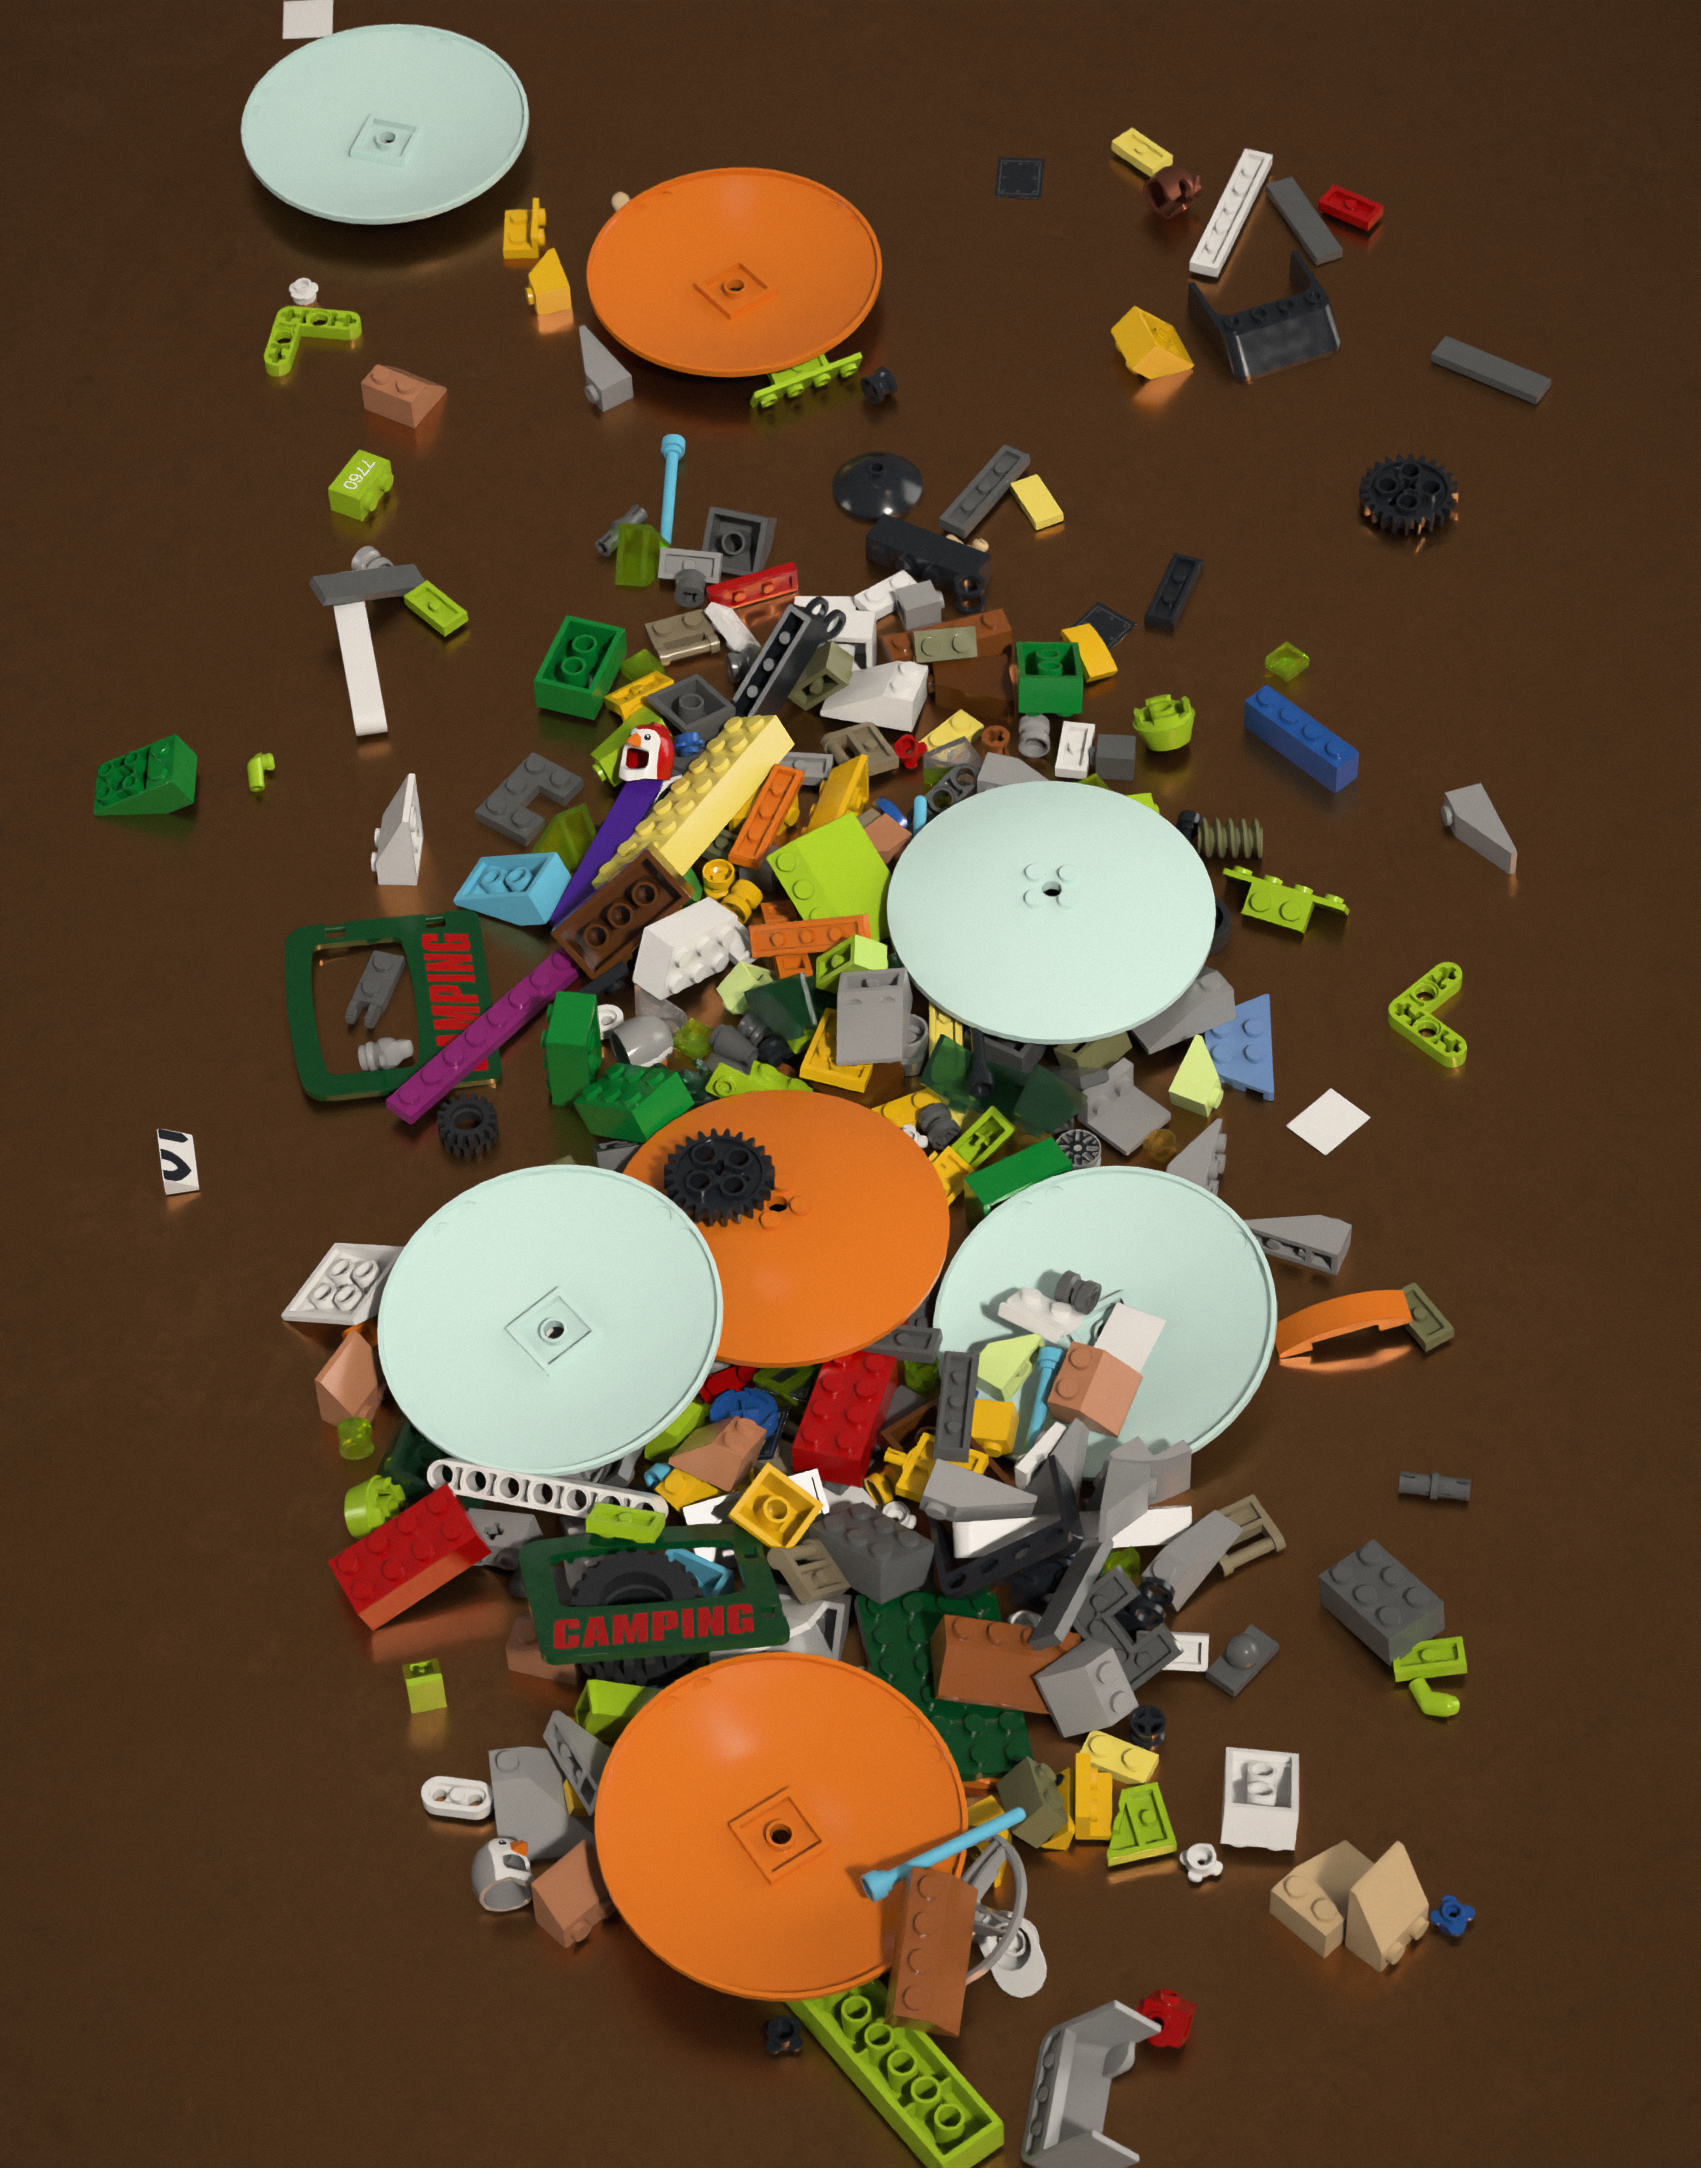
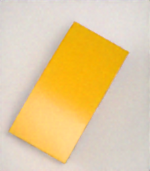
M1089 623L1061 630L1060 634L1063 642L1079 643L1082 672L1086 682L1115 675L1118 669L1099 634Z

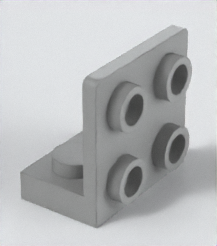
M1123 1057L1108 1070L1109 1081L1087 1088L1078 1095V1121L1121 1153L1129 1155L1171 1119V1113L1133 1085L1134 1064Z

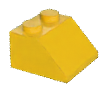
M1133 306L1110 330L1116 340V348L1126 359V367L1134 375L1141 374L1151 380L1190 370L1194 366L1175 328L1136 306Z
M767 1462L737 1501L728 1517L770 1549L776 1547L787 1549L797 1544L824 1507V1504Z

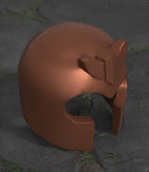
M1170 165L1163 167L1144 184L1143 195L1145 201L1167 220L1171 219L1188 208L1195 197L1202 195L1200 192L1201 186L1199 185L1200 178L1198 175L1192 177L1187 170L1179 166Z

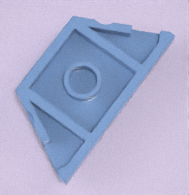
M1264 994L1235 1006L1236 1019L1204 1032L1205 1045L1219 1076L1220 1083H1227L1232 1088L1243 1092L1250 1088L1263 1093V1099L1274 1101L1269 994Z

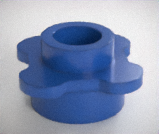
M698 732L675 736V752H680L681 756L699 754V749L705 747V742L701 740L700 733Z
M1446 1895L1442 1898V1905L1439 1909L1431 1912L1430 1919L1434 1925H1438L1442 1932L1458 1936L1463 1933L1467 1921L1474 1919L1475 1911L1473 1907L1469 1905L1464 1906L1457 1902L1455 1896ZM1454 1913L1456 1917H1450L1449 1914Z

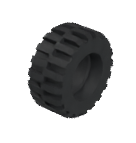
M626 1550L617 1552L616 1557L612 1559L606 1556L598 1560L596 1568L588 1567L581 1574L582 1581L578 1580L575 1582L571 1590L572 1597L568 1599L567 1607L658 1603L704 1598L702 1588L698 1587V1580L695 1575L690 1571L686 1572V1566L680 1561L674 1559L670 1562L668 1555L660 1552L650 1555L648 1550H637V1553L627 1554ZM699 1653L581 1664L582 1669L589 1676L596 1674L597 1680L643 1687L657 1685L659 1689L669 1685L668 1680L671 1678L678 1680L686 1674V1666L692 1668L699 1660Z

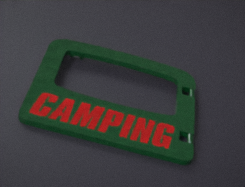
M472 910L446 911L442 914L433 915L416 914L344 922V924L309 925L296 929L290 933L285 941V990L296 1066L302 1089L311 1098L319 1101H338L392 1095L492 1007L478 914ZM445 921L444 927H426V923ZM345 932V937L326 939L327 933ZM388 942L399 943L407 960L416 1004L419 1035L417 1064L405 1068L334 1075L329 1073L322 1056L314 1014L311 974L313 953L321 949ZM499 1048L454 1088L489 1085L498 1082L502 1077Z
M738 1524L664 1527L655 1543H637L631 1539L619 1537L606 1538L595 1533L533 1541L524 1545L519 1551L518 1566L541 1659L550 1665L784 1645L790 1640V1628L782 1610V1603L767 1557H765L763 1551V1544ZM729 1548L734 1552L745 1587L744 1591L688 1600L615 1606L565 1607L559 1603L550 1564L555 1566L558 1564V1561L567 1560L568 1564H573L576 1558L616 1554L626 1550L627 1553L637 1552V1550ZM751 1554L756 1555V1558L745 1559L744 1556ZM774 1613L775 1617L764 1618L763 1614Z

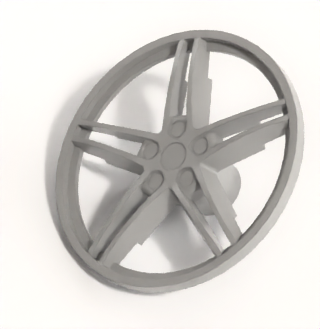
M968 1826V1831L977 1826ZM999 1834L983 1840L991 1843V1845L975 1860L961 1878L962 1881L978 1889L971 1942L978 1943V1933L989 1937L996 1936L1001 1938L996 1947L983 1961L967 1971L966 1985L984 1975L1000 1960L1017 1934L1025 1911L1027 1880L1023 1863L1015 1848ZM1006 1858L1012 1867L1016 1890L1011 1918L980 1903L981 1898L999 1875L997 1871ZM989 1916L1007 1923L1008 1927L1006 1930L981 1922L985 1917Z

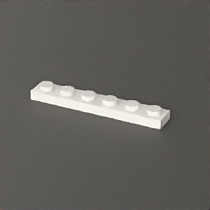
M1245 148L1190 260L1189 271L1218 277L1272 165V154Z

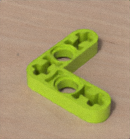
M298 306L282 308L276 315L264 353L265 370L272 376H283L289 373L292 369L301 336L336 340H353L358 338L362 333L360 316L355 312ZM323 320L327 322L322 326L313 325L315 321ZM283 338L291 339L286 344L277 343L278 340ZM278 355H281L282 359L278 361Z
M1443 962L1436 965L1390 1003L1387 1020L1394 1030L1445 1067L1454 1068L1462 1065L1466 1060V1041L1432 1016L1431 1013L1460 990L1463 973L1457 964ZM1421 992H1428L1434 998L1429 1001H1422L1416 995ZM1429 1028L1434 1030L1436 1034L1432 1037H1423L1418 1032L1421 1029Z

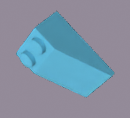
M557 852L481 857L453 901L455 905L520 926L543 925L549 921L572 877Z

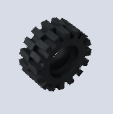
M466 1093L460 1094V1100L457 1101L453 1096L449 1099L450 1105L445 1102L442 1104V1111L439 1110L437 1114V1124L441 1144L445 1145L447 1151L453 1148V1154L457 1156L460 1155L461 1151H464L465 1157H470V1151H475L477 1156L482 1154L481 1148L488 1151L491 1149V1143H496L497 1135H499L497 1112L494 1109L493 1103L487 1102L486 1097L482 1096L478 1100L477 1094L471 1093V1098L466 1099ZM466 1120H474L481 1123L476 1128L470 1130H461L455 1127L460 1122Z

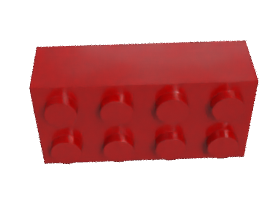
M859 1350L849 1355L823 1362L792 1446L793 1475L817 1468L822 1481L858 1488L862 1487L880 1432L898 1386L897 1357Z
M446 1483L329 1560L328 1563L356 1613L374 1631L491 1554L492 1551L463 1502Z

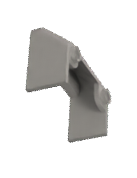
M1114 2000L1050 2029L1040 2045L1021 2148L1022 2160L1035 2168H1125L1138 2163L1140 2155L1102 2135L1111 2079L1131 2068L1135 2060V2044L1160 2033L1161 2025Z

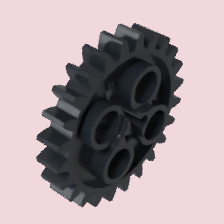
M1397 454L1396 461L1385 457V465L1376 461L1374 469L1368 468L1366 476L1361 477V485H1359L1360 507H1364V515H1371L1372 523L1381 521V529L1389 525L1392 526V533L1397 532L1399 528H1403L1405 535H1408L1410 529H1414L1417 534H1421V528L1423 527L1431 532L1433 531V523L1442 527L1443 520H1450L1452 512H1456L1459 491L1457 490L1458 482L1453 481V473H1446L1445 465L1437 468V460L1434 459L1427 463L1425 462L1424 455L1419 460H1414L1413 454H1409L1408 459L1404 460L1400 454Z
M713 1128L709 1137H706L699 1131L698 1140L694 1141L687 1136L685 1137L686 1147L676 1144L675 1154H668V1164L664 1165V1189H667V1197L673 1200L679 1208H683L688 1217L694 1213L695 1223L697 1224L703 1218H708L710 1227L714 1225L716 1220H721L723 1226L727 1227L728 1219L733 1218L737 1224H741V1215L744 1214L752 1219L754 1218L753 1208L762 1211L764 1209V1201L771 1200V1190L775 1189V1166H772L771 1155H765L764 1145L755 1147L754 1137L743 1141V1132L741 1131L735 1137H730L729 1129L724 1131L723 1136H718L717 1131Z

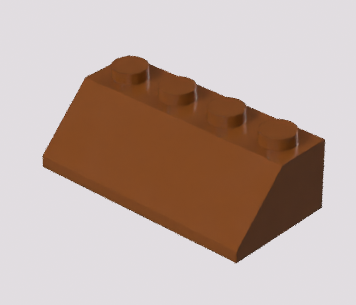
M991 608L877 636V648L884 664L894 661L914 662L911 631L975 625L978 657L1007 654V657L1012 656V629L1003 609ZM932 662L917 663L928 666V674H932Z
M944 1614L930 1638L935 1699L1051 1715L1034 1676L1081 1644L1080 1634L1068 1632L1063 1643L1036 1651L1029 1643L1036 1627Z
M912 1867L904 1876L884 2025L954 2038L959 2037L978 1889L950 1873Z

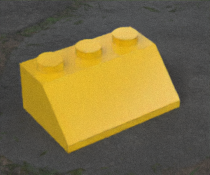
M861 754L831 770L828 780H823L821 783L818 804L813 803L809 814L810 823L808 827L802 828L800 837L852 811L855 816L863 814L869 800L868 755Z

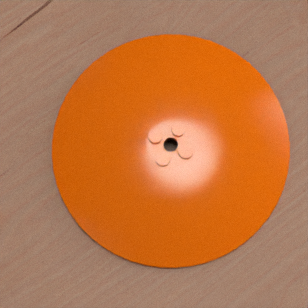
M732 167L699 171L679 176L660 183L631 199L606 222L598 233L590 251L586 273L588 294L598 319L605 329L630 351L657 365L679 372L710 377H745L773 373L808 362L826 353L852 334L864 321L878 296L882 278V259L876 235L870 224L849 201L835 191L808 178L787 172L762 168Z
M765 1090L732 1095L709 1102L685 1113L656 1132L637 1151L622 1173L653 1187L667 1197V1189H664V1165L668 1164V1154H675L676 1144L686 1147L685 1137L688 1136L696 1141L698 1140L699 1131L706 1137H709L713 1128L717 1131L718 1136H723L724 1131L729 1129L730 1137H735L740 1131L743 1132V1141L754 1137L755 1147L764 1145L765 1155H771L772 1166H775V1189L771 1190V1200L764 1201V1209L762 1211L753 1208L754 1218L751 1219L743 1214L741 1215V1224H737L733 1218L728 1219L727 1227L723 1226L721 1220H716L714 1225L710 1227L708 1218H703L697 1224L695 1223V1214L693 1213L689 1216L709 1246L722 1285L724 1304L723 1327L714 1360L757 1368H790L828 1362L857 1352L887 1336L919 1308L936 1283L946 1259L949 1244L950 1216L944 1187L934 1165L921 1147L896 1124L875 1111L840 1097L801 1090ZM775 1204L784 1205L786 1209L781 1212H776L769 1210V1207Z
M763 1652L720 1660L683 1676L660 1691L641 1708L615 1743L603 1770L595 1806V1842L603 1880L614 1905L638 1939L666 1964L702 1985L723 1993L763 2001L820 1999L857 1988L890 1971L903 1881L894 1884L893 1890L888 1892L887 1897L873 1903L862 1886L861 1875L873 1869L877 1871L882 1869L885 1871L891 1870L968 1831V1810L958 1768L938 1731L920 1709L885 1681L860 1668L842 1661L797 1652ZM782 1829L790 1834L791 1839L785 1844H777L770 1838L771 1833ZM967 1849L927 1869L950 1873L960 1879Z

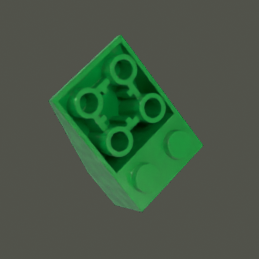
M174 734L98 765L93 813L96 816L168 814L193 804L197 755L177 734Z

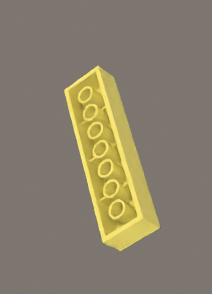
M755 715L753 717L736 716L729 719L724 724V729L706 745L707 749L702 755L690 763L689 770L683 777L672 784L671 791L665 798L654 805L653 812L646 820H643L636 826L634 834L618 847L616 855L600 868V873L591 882L594 888H599L650 842L657 847L683 876L767 778L774 764H778L795 745L776 715Z

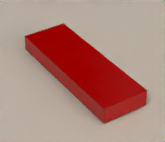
M789 562L707 586V607L711 602L735 609L797 591V568L794 562Z

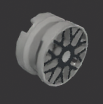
M1080 1129L1069 1130L1056 1140V1143L1073 1163V1171L1101 1166L1100 1141L1089 1131Z

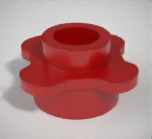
M906 734L899 738L894 745V752L907 769H914L921 755L926 754L928 750L926 743L917 742L911 734Z

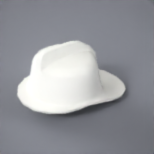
M1003 1910L998 1911L1010 1918L1012 1916V1912ZM989 1916L985 1917L981 1922L1006 1930L1008 1927L1007 1923ZM1022 1918L1018 1932L1007 1951L991 1968L993 1976L1000 1987L1011 1996L1020 1998L1031 1996L1041 1989L1046 1979L1047 1970L1045 1958L1039 1946L1038 1932L1034 1925L1025 1918ZM978 1933V1943L986 1958L1001 1938L996 1936L989 1937Z

